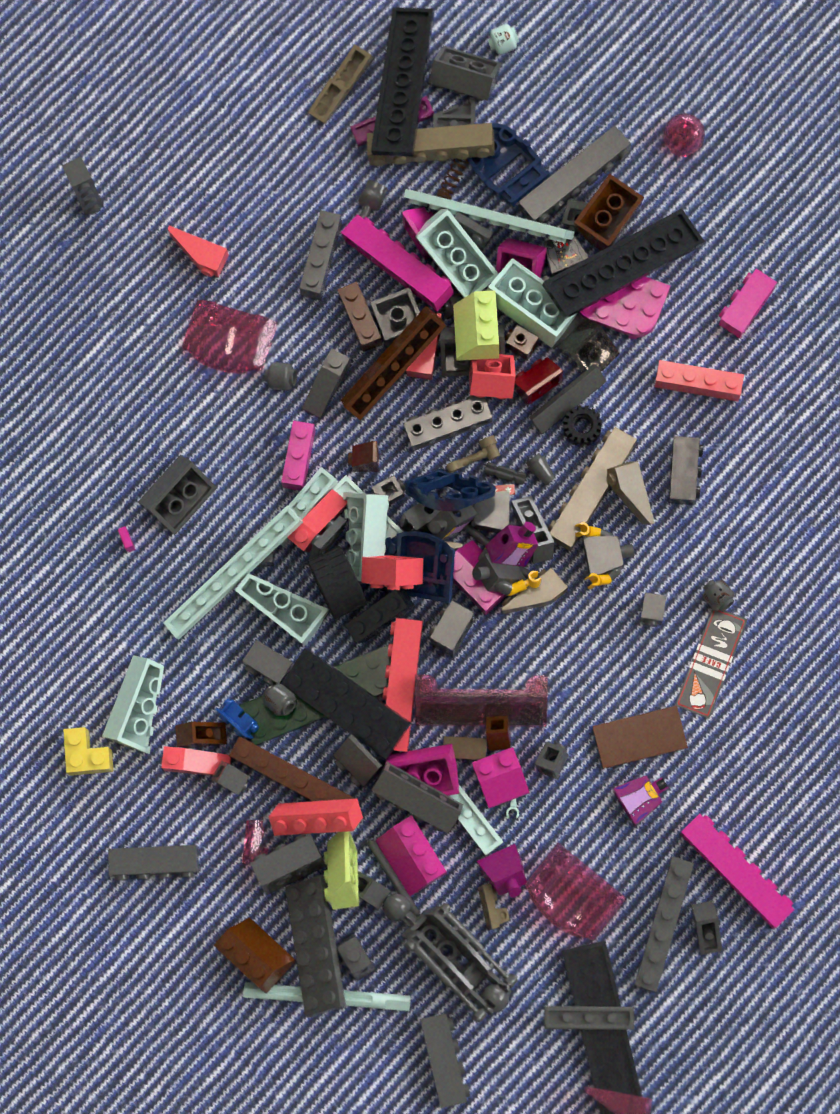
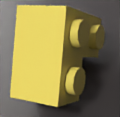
M87 728L63 729L67 774L73 776L113 772L112 750L109 747L90 749V737Z

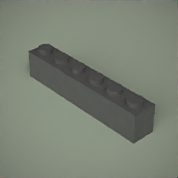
M613 126L518 202V209L527 220L545 223L552 212H558L566 205L565 202L568 199H575L581 194V189L586 185H593L598 180L600 174L603 172L605 174L614 167L615 162L619 159L622 161L628 157L631 143L616 126Z
M676 857L671 858L634 987L654 993L657 992L693 869V862Z

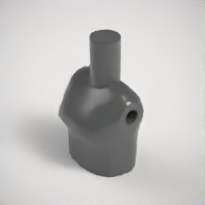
M372 180L367 181L358 200L359 204L364 206L360 214L363 219L365 217L368 218L371 210H380L388 190L384 185Z

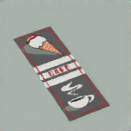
M711 611L675 706L708 719L710 718L748 619L728 611Z

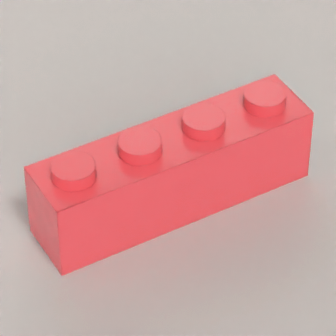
M659 360L654 387L739 401L744 374Z
M357 798L278 803L268 816L274 836L354 831L363 818Z

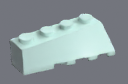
M343 492V500H347L348 510H344L345 519L349 520V531L346 532V540H348L351 550L347 552L348 561L357 580L361 581L362 557L384 556L386 552L388 496Z
M249 573L235 589L236 592L304 646L319 629L329 611L328 608L313 603Z
M133 655L102 737L150 754L151 746L148 745L150 736H153L154 727H152L153 715L157 712L156 697L157 694H160L164 670L163 665L148 658Z

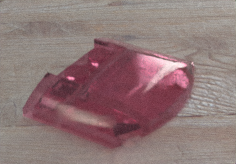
M197 299L182 347L185 351L187 349L193 358L200 363L219 371L244 374L246 371L255 369L262 371L278 323L258 314L254 315L219 305L216 302Z
M558 842L525 883L532 902L548 921L570 935L589 938L588 940H595L627 899Z

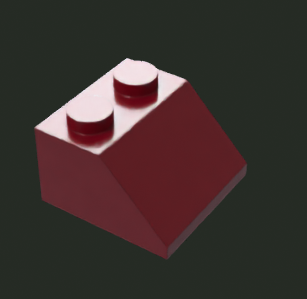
M548 357L544 360L538 359L527 372L521 371L516 375L514 389L527 406L562 383L563 370Z

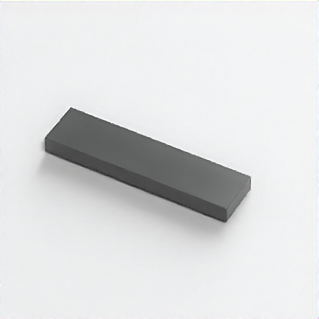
M593 364L529 417L540 434L545 433L562 419L567 412H570L573 407L578 406L607 382L598 366Z
M544 1006V1029L634 1030V1007Z

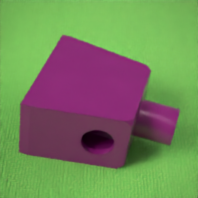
M515 844L477 861L483 877L489 884L491 883L492 888L498 895L502 896L506 893L510 897L520 895V887L525 885L527 880L522 860Z

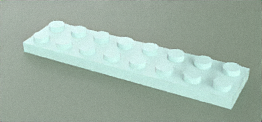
M405 190L404 197L409 198V203L427 207V204H430L429 208L435 210L448 208L450 213L454 215L457 212L464 216L469 214L470 219L483 222L489 219V224L506 227V224H509L508 229L526 232V229H529V234L546 237V234L550 235L549 239L566 243V239L573 240L574 231L419 191Z

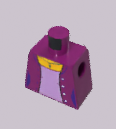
M527 521L522 527L508 525L485 546L491 562L525 567L538 547L534 534L536 530L534 524Z
M643 776L613 788V793L632 824L636 826L661 805L662 800L658 794L667 790L668 786L662 777L651 783L647 776Z

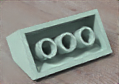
M440 209L425 222L415 236L463 298L473 292L482 291L499 274L448 209Z
M512 258L488 286L487 291L495 290L496 307L532 334L538 336L541 341L552 348L564 334L576 314L565 319L542 286L544 280Z

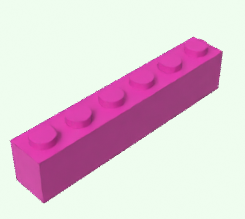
M357 214L342 230L341 234L346 243L405 288L410 287L413 294L437 312L454 294L451 286L452 282L447 277L437 275L436 270L431 265L426 264L425 266L420 262L421 259L415 253H408L399 241H392L386 231L375 228L374 223L369 218L365 217L363 219Z
M699 814L681 831L680 835L774 930L795 910L792 907L793 902L786 895L781 896L776 891L777 886L769 878L765 880L760 875L762 871L753 862L749 864L744 859L746 855L740 848H733L730 845V838L723 831L718 832L713 827L714 822L707 815L702 816Z

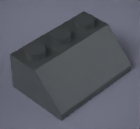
M443 45L433 60L428 83L434 84L437 88L451 89L457 94H467L477 100L488 101L493 92L502 63Z
M498 325L499 354L505 355L504 325ZM445 327L440 332L442 377L469 376L471 360L456 361L455 327Z
M179 455L142 496L138 503L172 534L176 535L217 487L193 462Z
M306 834L299 835L294 839V842L288 845L281 844L274 848V852L268 855L266 853L260 854L250 863L260 886L267 895L326 867L311 834L307 836Z

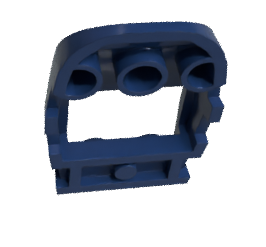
M492 124L495 155L486 158L469 157L467 160L487 189L514 208L516 207L515 204L548 179L550 172L549 170L545 171L538 154H535L531 144L526 139H521L509 126ZM519 155H522L530 165L502 187L498 188L490 178Z
M442 468L405 481V493L425 507L440 511H456L495 496L496 487L487 481L478 482V477L470 476L469 479L462 477V473L444 472ZM446 485L461 494L450 493L443 499L439 498L438 493L432 492V490L442 489Z

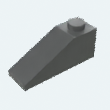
M331 348L302 407L303 410L320 419L322 418L351 367L349 357Z
M532 496L511 501L518 526L522 527L528 521L534 524L536 528L534 534L538 547L530 558L532 563L535 564L553 559L554 541Z

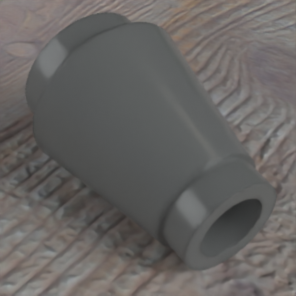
M540 453L526 462L527 469L545 485L556 478L545 456L542 457Z

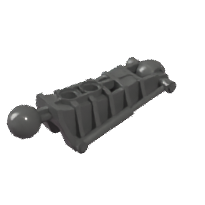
M392 894L385 899L383 911L386 917L392 921H402L408 926L407 930L401 935L403 939L407 940L405 948L408 951H414L433 973L457 994L474 1012L472 1017L475 1022L481 1023L487 1014L492 1015L494 1012H500L507 1007L509 995L511 994L510 988L518 982L516 975H508L484 950V946L452 914L449 904L443 903L441 906L426 909L417 918L410 911V902L402 894ZM424 934H432L435 940L430 942ZM442 948L448 949L451 956L445 957L440 950ZM460 954L469 961L465 968L456 960ZM481 955L490 963L489 965L482 959ZM494 968L505 980H500L491 969ZM485 977L492 985L487 986L483 990L482 995L479 996L473 989ZM467 996L480 1008L477 1009V1007L467 998Z

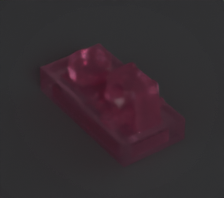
M247 820L242 864L251 865L250 863L258 855L263 853L268 855L269 849L259 846L265 831L263 821Z

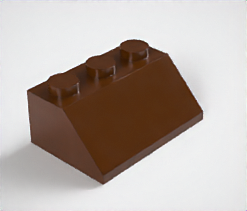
M609 173L575 220L574 225L590 244L602 251L613 245L641 206L644 197Z
M250 917L230 927L213 945L266 994L296 961Z

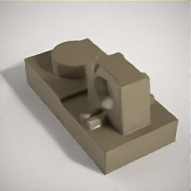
M491 883L478 887L487 931L500 927V924L510 921L507 908H495L497 893L492 888Z

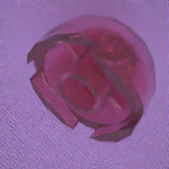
M680 113L671 117L665 125L663 132L665 146L674 155L682 157L693 155L703 146L705 139L704 125L699 118L689 113Z

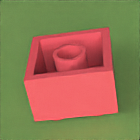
M499 354V358L470 361V395L479 398L513 399L516 378L514 355Z
M393 555L362 557L361 583L370 584V588H383L384 585L388 590H400V586L402 589H414V585L423 584V558Z

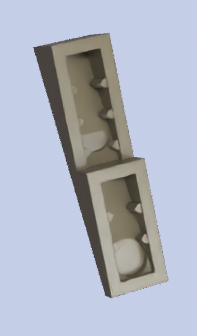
M354 44L333 78L328 80L308 113L326 124L368 68L374 57Z

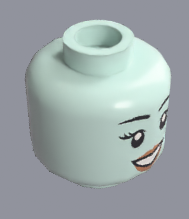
M508 24L492 29L490 31L491 38L487 39L491 50L496 49V52L500 55L516 49L519 42L515 28L510 27Z

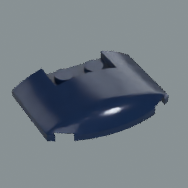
M416 531L397 533L392 539L391 537L385 539L386 552L384 556L423 558V584L414 585V589H405L409 596L451 603L455 550L434 535ZM383 585V588L380 589V591H385V592H392V591H393V590H388L387 587H384V585Z

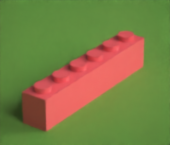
M396 618V622L391 623L390 635H394L393 644L389 643L388 647L391 665L386 666L385 678H389L388 687H384L383 700H386L387 706L411 722L423 620ZM411 725L395 747V751H408Z

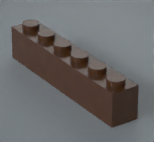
M425 306L341 399L344 407L361 420L446 327L443 320L429 307Z
M240 736L229 754L231 759L309 801L355 799Z

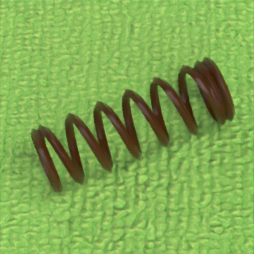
M456 158L458 161L462 163H469L467 159L460 160ZM453 159L454 163L450 164L451 169L447 171L448 176L444 177L445 182L441 183L442 188L438 189L436 193L438 197L451 200V195L454 194L453 191L445 189L443 184L457 188L455 184L447 182V177L460 182V179L451 176L449 171L463 176L462 172L452 168V165H457L464 170L466 169L464 165L456 163L455 159Z

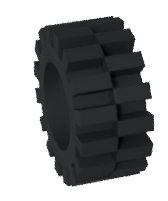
M580 405L576 409L573 407L570 412H567L563 422L564 435L567 436L569 442H573V445L580 444V447H584V444H587L589 446L591 442H595L597 437L600 436L602 420L599 413H595V409H589V406L586 405L584 408ZM578 419H586L590 422L591 428L586 433H579L575 430L574 423Z

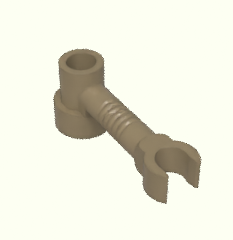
M494 435L478 442L482 450L448 463L446 466L448 472H455L486 457L491 461L501 456L496 446L497 441Z

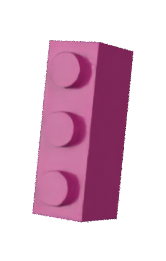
M755 269L752 274L748 273L742 282L744 286L741 291L737 289L730 299L733 302L729 308L725 306L719 314L721 318L719 325L738 338L742 337L777 285L775 280L758 269Z
M293 421L281 481L283 488L301 491L306 484L316 431L314 424Z

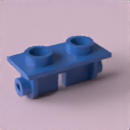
M226 699L223 703V709L216 707V710L220 713L219 718L228 725L232 724L235 727L234 732L238 736L254 738L250 733H255L259 729L258 722L246 712L240 718L239 716L244 710L234 700Z

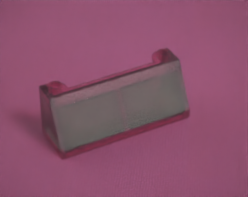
M415 675L416 726H486V717L508 716L510 726L547 727L548 676L530 677L526 682V690L437 689V682L432 676Z

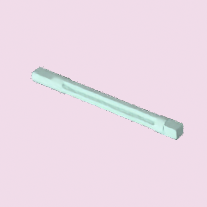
M245 982L244 998L303 1002L301 987L274 985L266 994L254 983ZM343 990L346 1006L410 1011L411 996Z

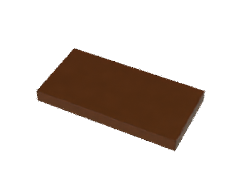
M677 706L592 726L603 769L688 749Z

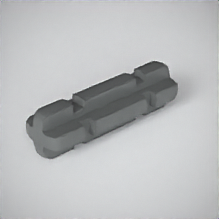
M490 462L485 466L484 473L487 475H496L497 478L510 482L513 480L520 485H523L525 482L526 474L524 472L518 471L517 473L513 469L500 465L497 467L496 464Z

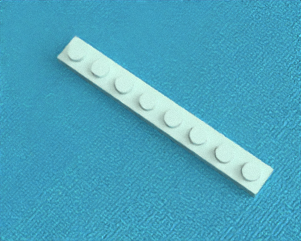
M287 505L163 622L176 639H180L240 583L248 573L258 566L303 523L290 506Z

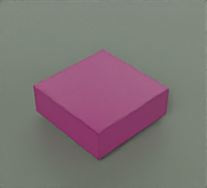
M126 526L119 528L118 532L126 551L132 552L136 550Z

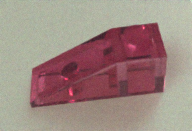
M584 1086V1092L613 1114H650L651 1098Z

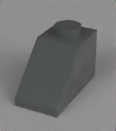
M358 871L359 898L380 909L390 890Z
M707 901L692 904L693 922L700 955L722 951L719 918L714 902Z

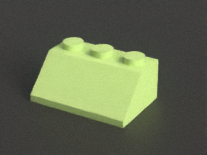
M495 290L473 292L453 305L456 361L499 358Z
M350 831L338 832L327 842V851L324 852V861L328 866V870H324L325 882L328 883V888H325V899L327 902L330 901L333 910L359 906L357 849Z

